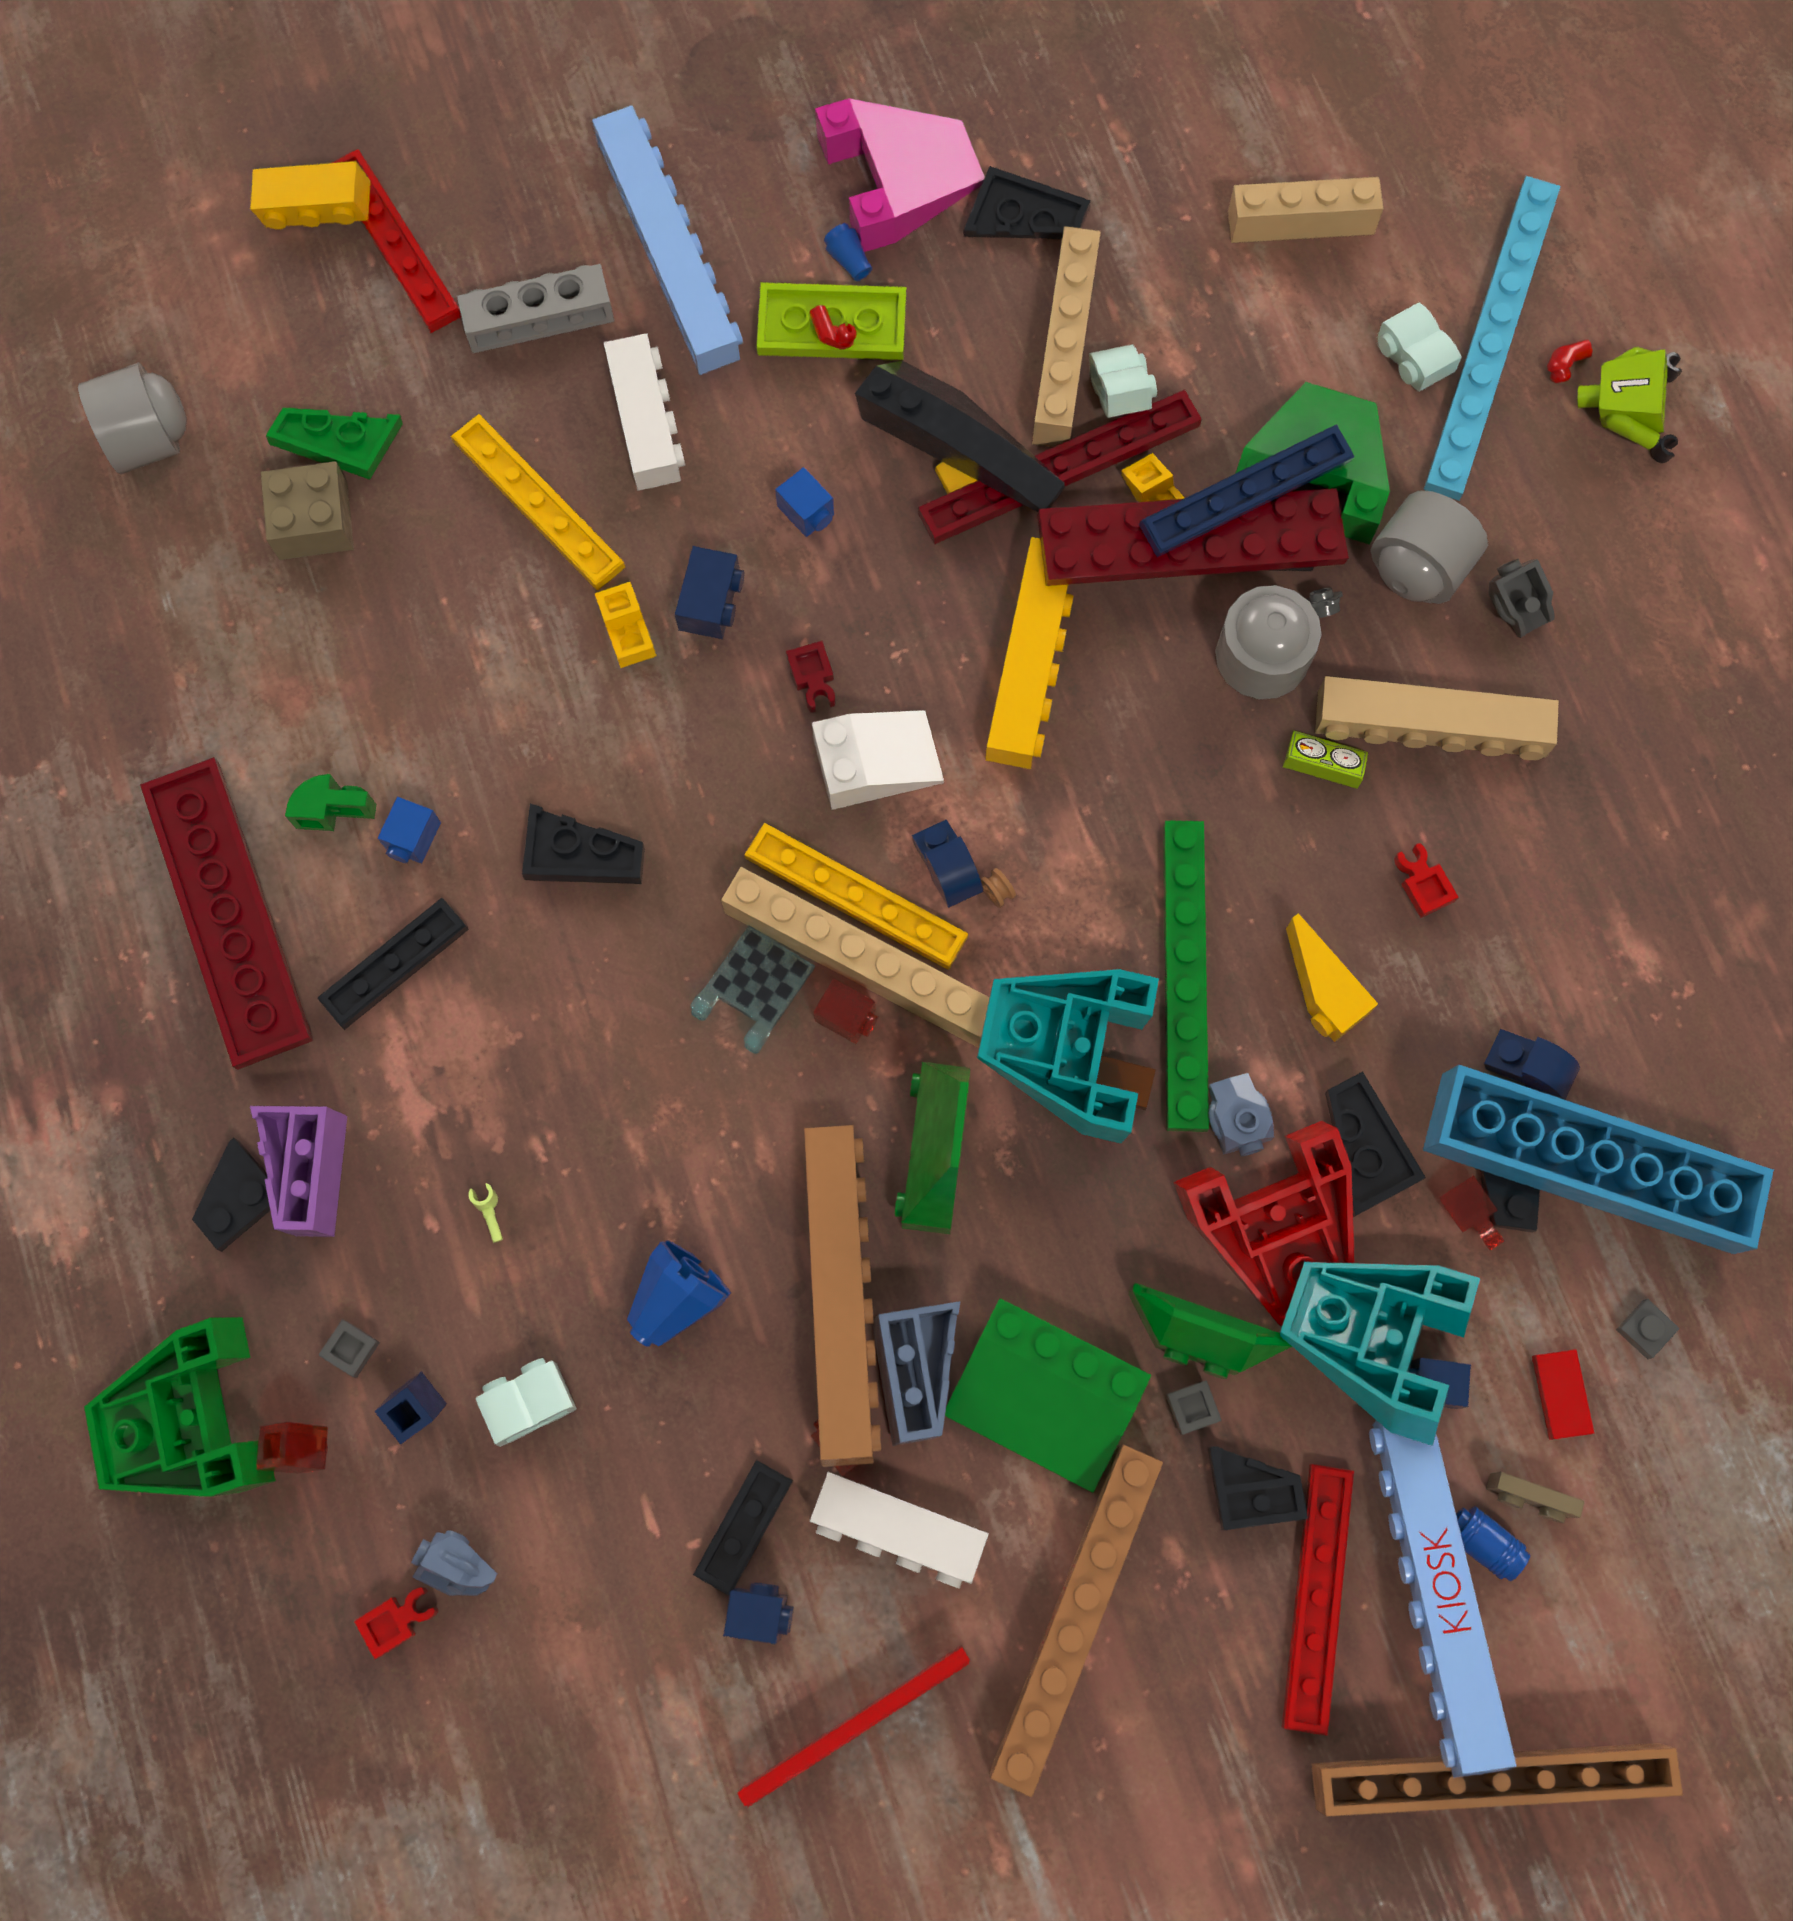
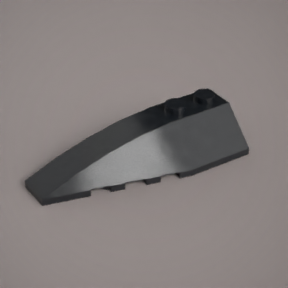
M904 361L877 365L855 392L862 420L1036 512L1039 509L1051 508L1065 489V483L966 394Z

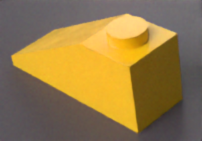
M1298 913L1291 919L1286 927V932L1307 1010L1312 1016L1311 1022L1314 1028L1322 1036H1329L1336 1042L1376 1008L1378 1003Z

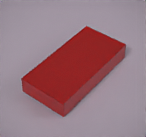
M1577 1349L1533 1355L1532 1361L1549 1440L1595 1434Z

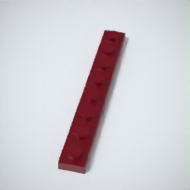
M1184 389L1153 403L1152 409L1125 415L1039 453L1035 457L1061 479L1065 486H1068L1200 427L1202 419ZM976 481L919 506L918 515L935 545L1023 506V504L980 481Z

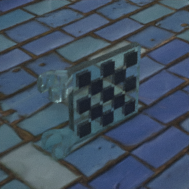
M749 925L706 987L691 1003V1014L695 1018L704 1021L709 1016L718 998L756 1021L744 1037V1047L751 1053L757 1054L762 1049L777 1022L815 969V965Z

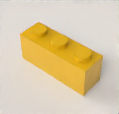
M356 161L253 169L250 210L266 228L269 227L271 229H284L286 226L296 225L317 227L324 223L349 225L354 223V221L368 220L370 180Z

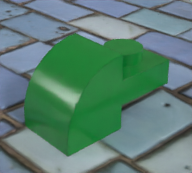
M324 774L304 781L294 790L287 803L285 817L296 829L334 831L336 817L375 819L377 804L365 789L357 786H343L342 790H340L341 787L331 774Z

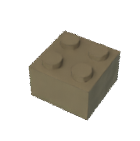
M336 461L261 472L266 540L279 560L354 550L348 483Z

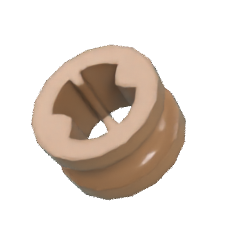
M994 868L991 870L989 878L984 876L980 878L983 891L998 908L1004 905L1006 898L1013 899L1016 897L1013 886L999 869Z

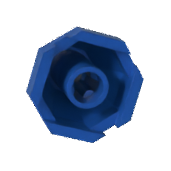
M670 1240L660 1242L651 1253L627 1318L632 1326L630 1334L647 1347L652 1343L656 1346L665 1344L722 1306L731 1294V1291L715 1272L709 1269L707 1273L698 1265L702 1261Z

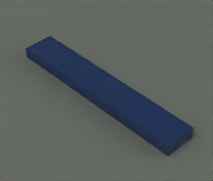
M1335 424L1142 519L1139 526L1156 557H1159L1351 462L1355 456L1338 425Z

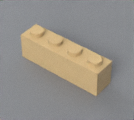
M1379 177L1234 185L1228 208L1231 243L1374 235L1383 211Z

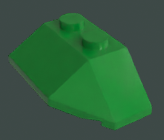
M1134 1283L1130 1288L1128 1295L1155 1348L1165 1351L1163 1358L1172 1362L1187 1365L1188 1360H1192L1205 1365L1203 1372L1218 1378L1227 1379L1229 1374L1236 1375L1292 1347L1276 1331L1138 1283Z

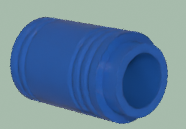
M1476 1506L1470 1510H1466L1463 1507L1456 1513L1465 1552L1499 1579L1514 1580L1523 1571L1530 1559V1554L1525 1550L1526 1545Z

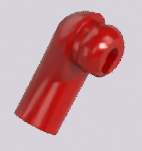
M823 305L816 306L810 310L809 315L821 343L840 350L848 349L853 345L857 336L853 325L848 324L846 326L845 323L839 326L833 325L828 310Z

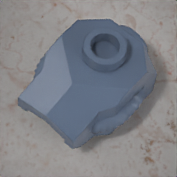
M1249 1073L1210 1084L1209 1091L1212 1102L1209 1105L1208 1118L1215 1135L1218 1137L1223 1155L1239 1150L1241 1156H1247L1264 1150L1262 1143L1269 1142L1274 1138L1272 1113L1265 1096L1256 1091Z
M446 1531L445 1534L436 1532L431 1542L423 1539L411 1561L412 1564L418 1566L413 1578L449 1596L479 1595L487 1591L489 1585L494 1582L497 1573L468 1545L469 1540L454 1531Z

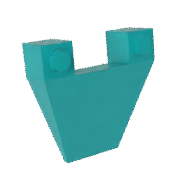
M1116 969L994 979L977 1058L1082 1135L1122 1143L1132 1131L1138 1093L1096 1083L1107 1023L1111 1022L1142 1030L1153 1015L1159 978Z
M1304 1262L1280 1331V1336L1389 1432L1433 1446L1449 1385L1409 1373L1408 1371L1422 1325L1464 1338L1480 1278L1438 1265Z

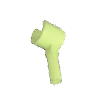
M486 1183V1188L489 1191L486 1200L479 1202L472 1188L469 1191V1199L479 1211H482L492 1241L496 1243L503 1240L494 1210L498 1202V1196L493 1188Z

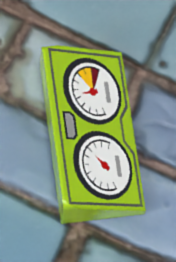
M1293 731L1283 767L1358 789L1363 781L1368 752Z

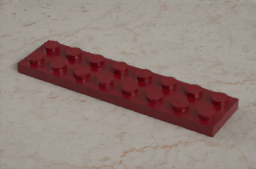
M1337 488L1288 492L1159 557H1156L1139 523L1142 519L1183 499L1039 509L1037 514L1046 586L1345 565L1349 558Z
M213 757L140 784L232 1067L239 1070L312 1042L313 1038L219 762Z

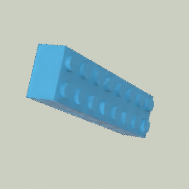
M1457 1065L1442 1074L1423 1151L1731 1254L1757 1249L1774 1171L1773 1169L1462 1065Z

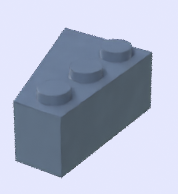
M960 1301L878 1314L874 1318L872 1328L892 1446L942 1436L949 1389L948 1378L951 1356L954 1352V1334L957 1315H959Z

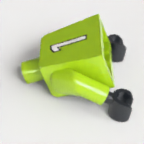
M1634 347L1612 361L1602 364L1601 384L1578 386V408L1599 407L1602 427L1648 450L1651 449V455L1658 463L1668 462L1675 455L1673 452L1666 450V448L1673 449L1678 445V439L1671 434L1665 435L1661 439L1659 438V433L1664 432L1667 383L1673 382L1682 372L1681 368L1675 367L1680 361L1679 354L1671 352L1666 356V350L1651 351Z

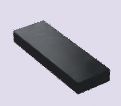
M756 1460L693 1575L730 1596V1591L737 1586L791 1487L793 1480Z

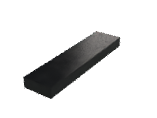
M441 898L318 996L317 999L345 1030L469 929L447 902Z

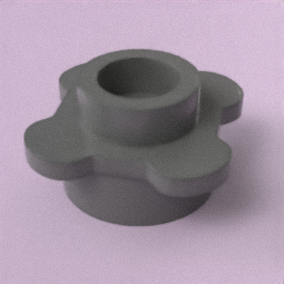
M1322 588L1309 593L1310 597L1306 599L1311 603L1319 618L1340 611L1339 602L1340 598L1343 597V592H1333L1332 588Z

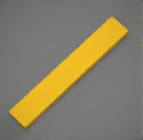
M480 414L451 436L453 443L597 591L626 568L624 561Z
M766 823L762 825L745 853V859L947 970L950 969L968 938V933Z

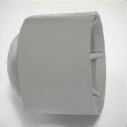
M138 362L79 384L80 399L90 426L105 456L117 473L124 474L180 453L178 440L182 438L186 430L187 418L177 392L164 377L155 373H147L143 365Z
M1416 491L1408 495L1375 539L1370 550L1372 560L1379 570L1381 579L1394 593L1410 601L1441 604L1452 598L1488 547V540L1481 523L1466 507L1450 497L1434 491Z
M1277 585L1256 587L1240 595L1228 610L1215 650L1217 667L1226 683L1240 694L1256 699L1279 698L1293 691L1305 678L1317 652L1322 635L1319 616L1311 603L1296 591Z

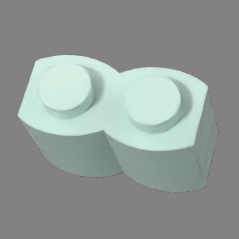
M1418 302L1382 322L1377 336L1379 349L1384 356L1390 357L1399 365V374L1406 384H1411L1413 388L1420 392L1456 371L1461 355L1454 342L1446 333L1440 330L1435 318L1423 304Z
M1134 345L1089 353L1091 382L1096 394L1100 398L1103 411L1108 418L1152 409V398L1157 396V386L1154 375H1148L1147 364L1143 353L1138 354Z
M544 1358L537 1359L521 1368L522 1375L508 1382L506 1377H501L482 1387L484 1393L475 1399L495 1445L501 1447L577 1409L558 1365L553 1360L546 1363Z

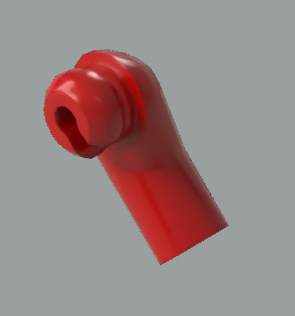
M1586 339L1561 346L1554 350L1547 364V371H1550V380L1553 383L1568 381L1571 378L1570 367H1572L1573 362L1592 356L1590 341Z

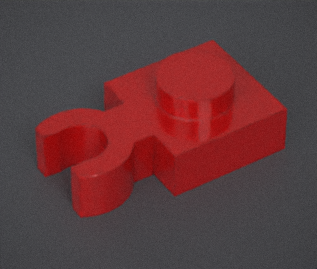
M1418 843L1412 849L1417 858L1416 862L1408 861L1402 851L1394 857V862L1401 872L1410 876L1401 885L1418 915L1422 918L1454 903L1459 897L1440 864L1431 868L1428 867L1426 863L1428 858L1427 850L1421 843Z
M426 1587L412 1590L407 1595L402 1606H400L396 1597H392L354 1621L374 1660L379 1659L415 1636L416 1633L411 1626L412 1622L428 1621L436 1616L438 1613L437 1607H432L424 1613L420 1612L416 1607L418 1598L428 1592Z

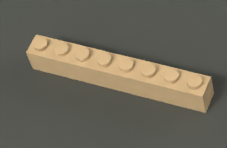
M740 867L721 899L725 914L979 1048L989 1002L988 996Z

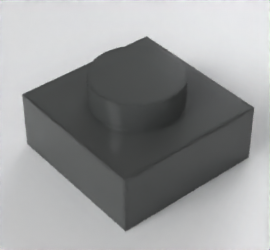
M1649 1299L1641 1301L1616 1330L1646 1359H1652L1680 1328Z
M342 1319L319 1353V1356L348 1375L357 1378L380 1342Z
M1207 1380L1166 1395L1180 1435L1222 1421Z

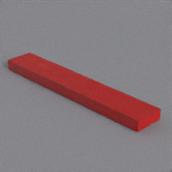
M359 149L332 162L356 161L369 178L368 220L361 221L430 333L461 318V312L456 302Z
M1315 1464L1309 1465L1305 1503L1308 1519H1304L1282 1720V1728L1328 1736L1354 1471Z
M962 1645L742 1786L737 1794L744 1807H750L969 1665L970 1659Z

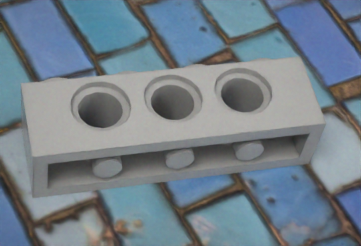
M601 264L593 266L583 265L575 270L557 274L547 273L539 278L521 282L511 281L503 286L485 290L476 289L467 294L457 296L465 334L472 353L615 322ZM576 296L573 299H567L568 297ZM535 304H540V305L537 306V307H531V306H533V305H535Z

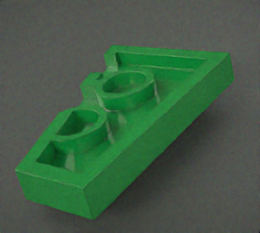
M282 408L267 432L266 438L269 445L320 463L336 461L340 470L370 480L403 423L401 415L387 414L386 418H371L364 412H353L352 416L331 415L328 410Z

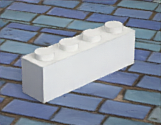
M647 333L604 342L637 490L680 482L681 478L678 467L685 466L681 444L673 445L671 434L678 432L673 411L665 412L663 402L670 401L666 380H658L656 370L663 369L658 346L650 348Z
M830 1472L827 1473L810 1522L818 1524L816 1533L840 1542L841 1536L844 1534L858 1540L856 1545L858 1550L876 1557H880L882 1550L898 1555L895 1564L920 1573L921 1567L924 1565L938 1571L936 1580L959 1589L962 1581L972 1583L989 1533Z

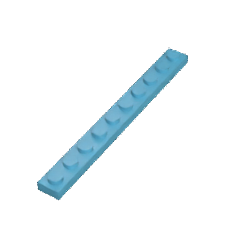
M1526 176L1522 183L1423 490L1434 491L1458 501L1463 495L1561 187L1559 185Z

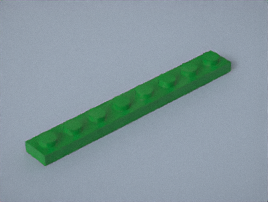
M1165 820L1163 825L1166 1128L1167 1131L1207 1132L1209 1130L1204 821Z

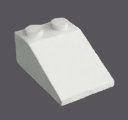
M925 710L847 714L812 723L814 743L832 810L944 783Z

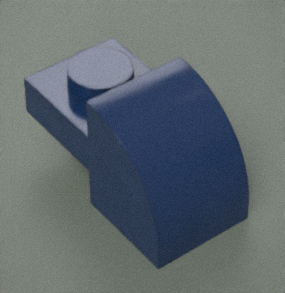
M947 819L912 835L914 846L929 869L932 881L948 908L984 892L977 868L961 836L957 837Z
M1500 1029L1484 1062L1486 1070L1524 1083L1525 1087L1566 1100L1580 1070L1578 1061L1558 1045L1540 1037L1533 1041Z

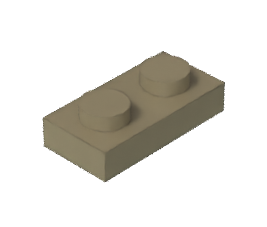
M1503 1472L1490 1473L1486 1490L1498 1493L1497 1501L1520 1509H1523L1524 1503L1540 1508L1539 1516L1559 1523H1564L1565 1518H1581L1585 1502Z

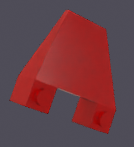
M1323 1121L1285 1136L1298 1171L1297 1174L1233 1200L1225 1176L1212 1167L1173 1182L1187 1220L1279 1326H1282L1304 1262L1354 1263L1352 1167L1338 1128Z

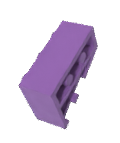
M250 1106L252 1118L257 1121L260 1142L257 1143L259 1154L264 1157L268 1179L264 1180L274 1229L294 1236L334 1237L347 1116L329 1107Z

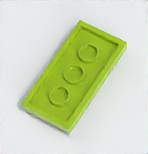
M761 283L757 354L763 356L904 360L906 287ZM823 305L827 308L833 325L839 326L842 323H845L846 326L848 324L853 325L857 332L853 345L848 349L840 350L821 343L809 315L810 310L816 306Z

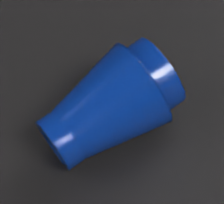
M843 223L827 233L824 237V242L827 245L826 251L852 276L854 281L865 278L872 271V267L867 260L856 229L850 228L847 223Z

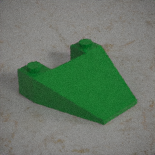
M1305 382L1246 444L1236 473L1337 424L1355 457L1351 462L1308 483L1328 489L1337 488V492L1347 494L1341 511L1345 537L1370 545L1379 527L1390 493L1377 403Z
M922 1062L921 1074L913 1073L910 1097L917 1098L909 1169L906 1192L897 1193L895 1217H902V1229L942 1234L951 1233L970 1078V1068Z
M243 1317L208 1318L176 1330L84 1406L99 1489L212 1497L242 1493L276 1481L268 1440L231 1443L217 1369L251 1358Z

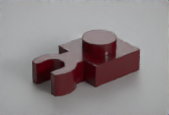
M823 641L786 651L797 691L808 688L806 703L811 713L816 712L814 699L817 696L827 697L830 707H834L836 703L834 690L831 686L825 684L826 682L833 681L834 675Z

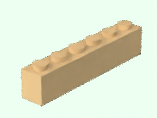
M1064 226L1032 441L1034 445L1055 447L1069 441L1071 437L1101 231Z
M1325 676L1318 690L1315 733L1325 734L1327 738L1333 740H1344L1354 737L1363 738L1371 744H1383L1387 741L1401 742L1409 748H1422L1430 745L1442 747L1443 750L1448 752H1461L1468 749L1481 751V754L1486 756H1500L1506 753L1519 755L1524 760H1539L1543 757L1546 758L1557 745L1559 700Z

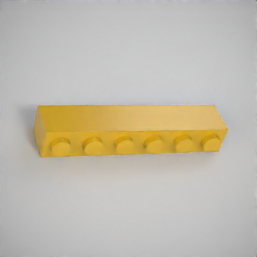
M1031 537L985 759V761L1031 769L1033 756L1041 758L1045 735L1038 734L1040 721L1048 722L1053 699L1045 698L1047 687L1056 686L1060 664L1053 663L1055 651H1063L1067 629L1060 628L1062 616L1070 617L1074 595L1067 594L1068 585L1046 586L1040 538Z

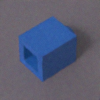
M804 467L775 489L777 507L805 537L815 530H823L832 521L834 516L833 497Z
M397 797L377 839L387 850L385 854L390 858L406 864L409 859L422 864L441 822L433 810Z

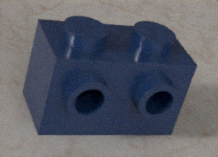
M696 546L692 547L675 611V619L679 631L723 639L726 626L732 627L736 612V605L732 604L735 592H741L745 575L744 570H740L736 554Z
M754 1582L751 1583L750 1590L733 1589L730 1591L723 1636L777 1644L781 1640L782 1634L788 1635L790 1633L794 1606L786 1605L788 1596L778 1594L779 1586Z

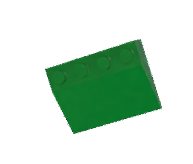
M999 1298L946 1406L945 1417L1093 1493L1152 1375Z

